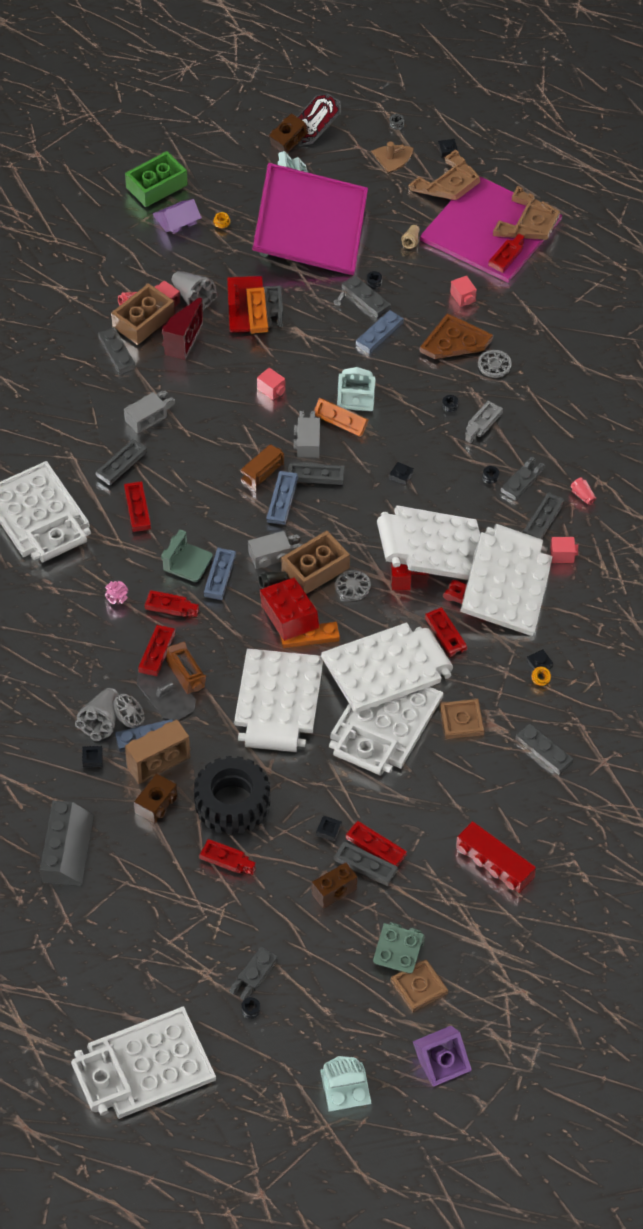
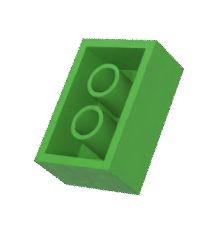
M168 151L125 173L126 188L145 207L188 185L187 170Z

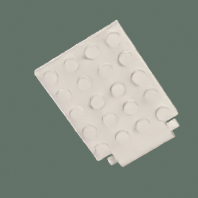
M47 461L0 482V524L23 558L31 554L33 560L39 558L41 562H45L87 542L86 536L91 534L89 521Z
M398 505L394 510L395 515L388 514V512L381 513V516L377 519L378 530L385 559L387 562H392L393 567L405 564L408 565V569L411 571L465 580L469 579L480 536L476 519Z
M496 524L494 529L487 527L485 533L481 532L460 612L533 636L553 557L546 554L548 547L542 546L543 540Z
M407 623L335 647L321 654V658L355 713L436 685L441 682L442 677L440 675L448 679L451 677L450 672L453 669L452 663L429 628L422 629V627H417L413 632Z
M247 649L234 726L247 727L246 733H239L238 741H245V747L288 752H297V746L305 747L306 739H299L300 732L313 733L324 663L321 656Z
M427 687L355 713L350 704H348L331 732L330 739L333 740H331L329 747L334 749L333 755L380 776L384 771L391 773L393 766L401 769L441 702L443 692Z
M184 1006L90 1042L87 1045L90 1053L84 1055L82 1050H77L74 1053L76 1058L71 1061L91 1111L99 1112L103 1116L108 1113V1108L113 1107L118 1119L216 1081V1075Z

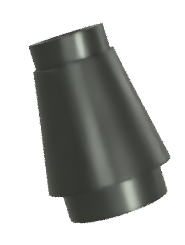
M285 571L262 572V574L258 575L261 589L288 580Z

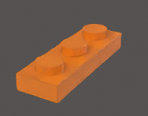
M264 287L246 289L251 334L268 332Z
M319 398L314 410L316 417L358 436L363 435L369 419L323 398Z
M337 622L321 623L318 629L285 641L281 637L282 648L340 641Z

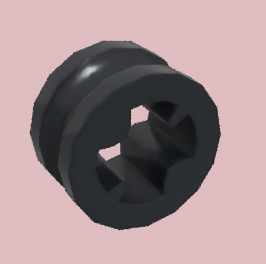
M377 271L368 273L366 284L372 289L381 287V273Z
M447 395L443 398L442 406L445 411L455 412L459 408V401L456 396Z
M494 466L485 467L482 474L483 481L489 484L497 482L499 470Z
M248 997L243 1000V1016L248 1019H254L260 1014V1002L256 998ZM250 1005H254L252 1011H248Z

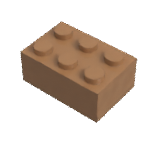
M148 283L111 313L112 327H115L117 331L139 345L175 315L174 301Z
M325 531L281 557L282 571L286 572L289 579L295 577L307 594L350 568V554L328 531Z
M178 720L168 722L163 727L150 731L145 736L132 740L125 745L127 768L138 784L154 777L156 773L160 774L191 758L189 735Z

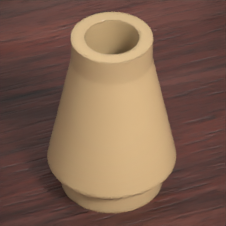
M411 225L402 236L401 241L405 248L412 249L417 246L420 231L417 225Z

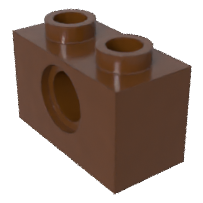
M291 113L269 134L271 145L280 152L285 151L288 154L308 134L307 125Z
M156 773L134 801L135 813L155 824L159 818L165 815L167 807L176 801L178 797L177 784Z
M346 862L312 881V895L323 909L357 890V875Z

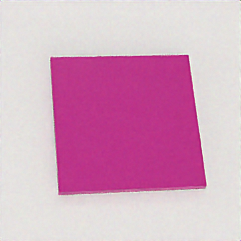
M268 163L252 250L354 275L368 188Z
M480 177L479 184L459 199L451 200L420 235V241L507 283L511 281L544 239L524 238L522 252L504 273L488 266L489 260L507 239H514L513 237L493 236V230L498 221L516 225L526 205L512 201L514 192ZM560 214V217L558 218V220H557V222H556L554 228H555V227L558 225V223L562 220V215H561V214Z

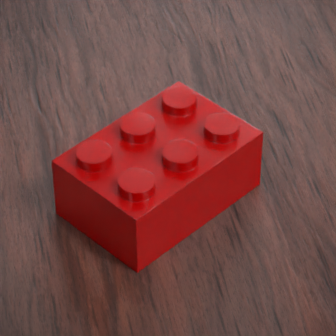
M295 577L260 589L262 608L284 641L319 628L318 612Z

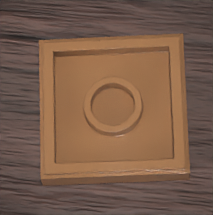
M478 699L440 703L439 707L445 739L484 735L485 731Z
M427 959L416 963L413 973L400 972L390 979L412 1013L448 994V989Z

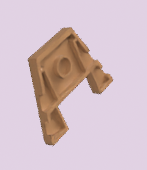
M454 150L445 157V163L452 166L450 170L432 183L418 177L408 186L410 191L457 200L479 184L480 177L471 166L466 164L465 159L460 157L459 152Z
M517 186L512 195V201L526 205V208L516 225L499 220L493 230V236L515 238L518 234H521L528 239L548 240L560 217V211L544 201H538L534 198L533 194H527L523 191V188Z

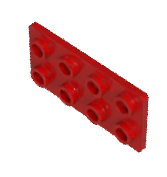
M262 276L228 277L230 332H250L246 289L263 288Z

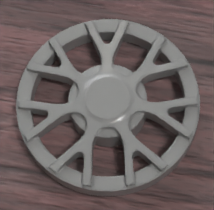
M489 350L481 354L478 359L479 370L488 377H503L511 370V358L503 351ZM509 363V366H502V364Z
M348 570L337 577L335 589L341 598L348 601H357L368 595L371 589V582L369 577L362 571ZM354 574V578L348 577V575ZM342 578H344V579H346L347 581H346V582H342V581H340V580H341ZM361 583H368V587L361 586ZM342 586H345V587H346V589H344V590H341V591L339 590V587H342ZM359 590L363 592L361 595L357 593ZM347 592L353 593L352 596H347Z
M120 694L115 698L113 702L114 712L124 725L136 728L143 724L145 716L143 708L133 696Z

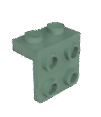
M179 530L176 536L174 535L171 538L168 549H165L162 553L163 570L187 580L198 582L213 559V554L188 544L187 533Z
M390 922V925L384 923L373 962L376 965L408 974L413 973L420 947L425 942L424 934L418 929L410 928V930H407L396 923Z

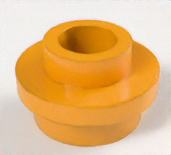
M219 212L215 215L213 223L218 228H226L230 225L231 219L227 213Z
M537 667L532 672V680L538 686H545L551 680L550 671L545 667ZM538 674L543 675V680L538 678Z

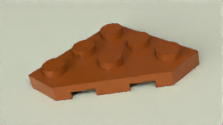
M447 313L420 346V352L433 359L484 351L493 340V334Z

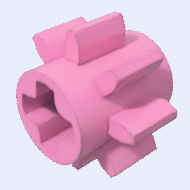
M111 581L105 587L107 589L105 597L110 603L119 604L128 599L126 595L128 588L123 582Z

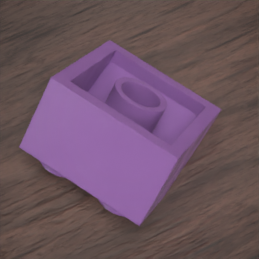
M194 199L183 200L153 213L155 219L165 232L172 231V233L181 231L182 226H193L197 224L196 220L201 219Z
M446 1027L413 1041L419 1062L433 1087L472 1071L461 1034L454 1027Z

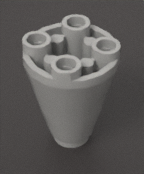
M177 271L172 276L174 287L180 291V295L187 305L200 297L203 301L204 311L218 297L216 285L210 278L183 271Z
M106 688L79 711L75 722L76 727L94 741H100L109 737L115 728L116 714L113 702L119 696L118 692L113 688Z

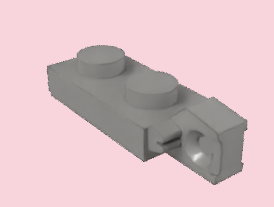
M487 401L468 422L465 440L472 443L477 436L481 437L502 415L503 408Z

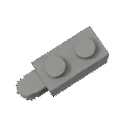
M166 390L158 394L153 392L124 409L125 421L138 434L167 417V410L175 405L176 401L172 397L168 398L169 394Z
M300 411L298 425H294V436H297V439H294V450H297V458H319L320 418H315V411H311L310 418H305L304 411Z
M282 531L248 540V552L255 569L264 568L279 562L282 563L281 557L303 545L300 543L301 538L299 535L286 537L285 532Z

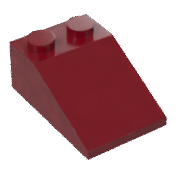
M197 298L169 319L167 325L163 326L162 335H164L162 347H164L165 355L182 360L186 359L203 324L202 298Z

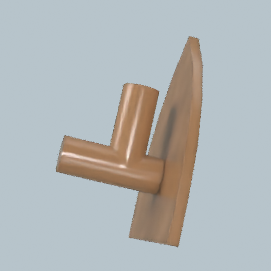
M388 142L387 146L372 150L371 153L387 173L403 167L409 161L413 148L403 144L394 145L393 142Z

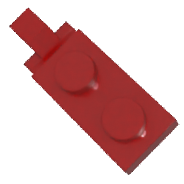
M518 234L513 240L507 239L489 260L488 266L504 273L522 252L525 236Z
M153 590L149 592L144 605L146 610L186 617L187 615L197 617L199 613V604L191 603L186 597Z
M210 839L207 840L199 854V859L233 872L242 873L243 871L253 875L256 870V862L249 860L245 852Z

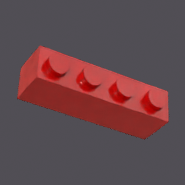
M472 821L457 836L456 847L459 852L472 858L478 866L487 869L493 877L502 880L509 889L515 890L520 894L535 878L536 867L475 822Z

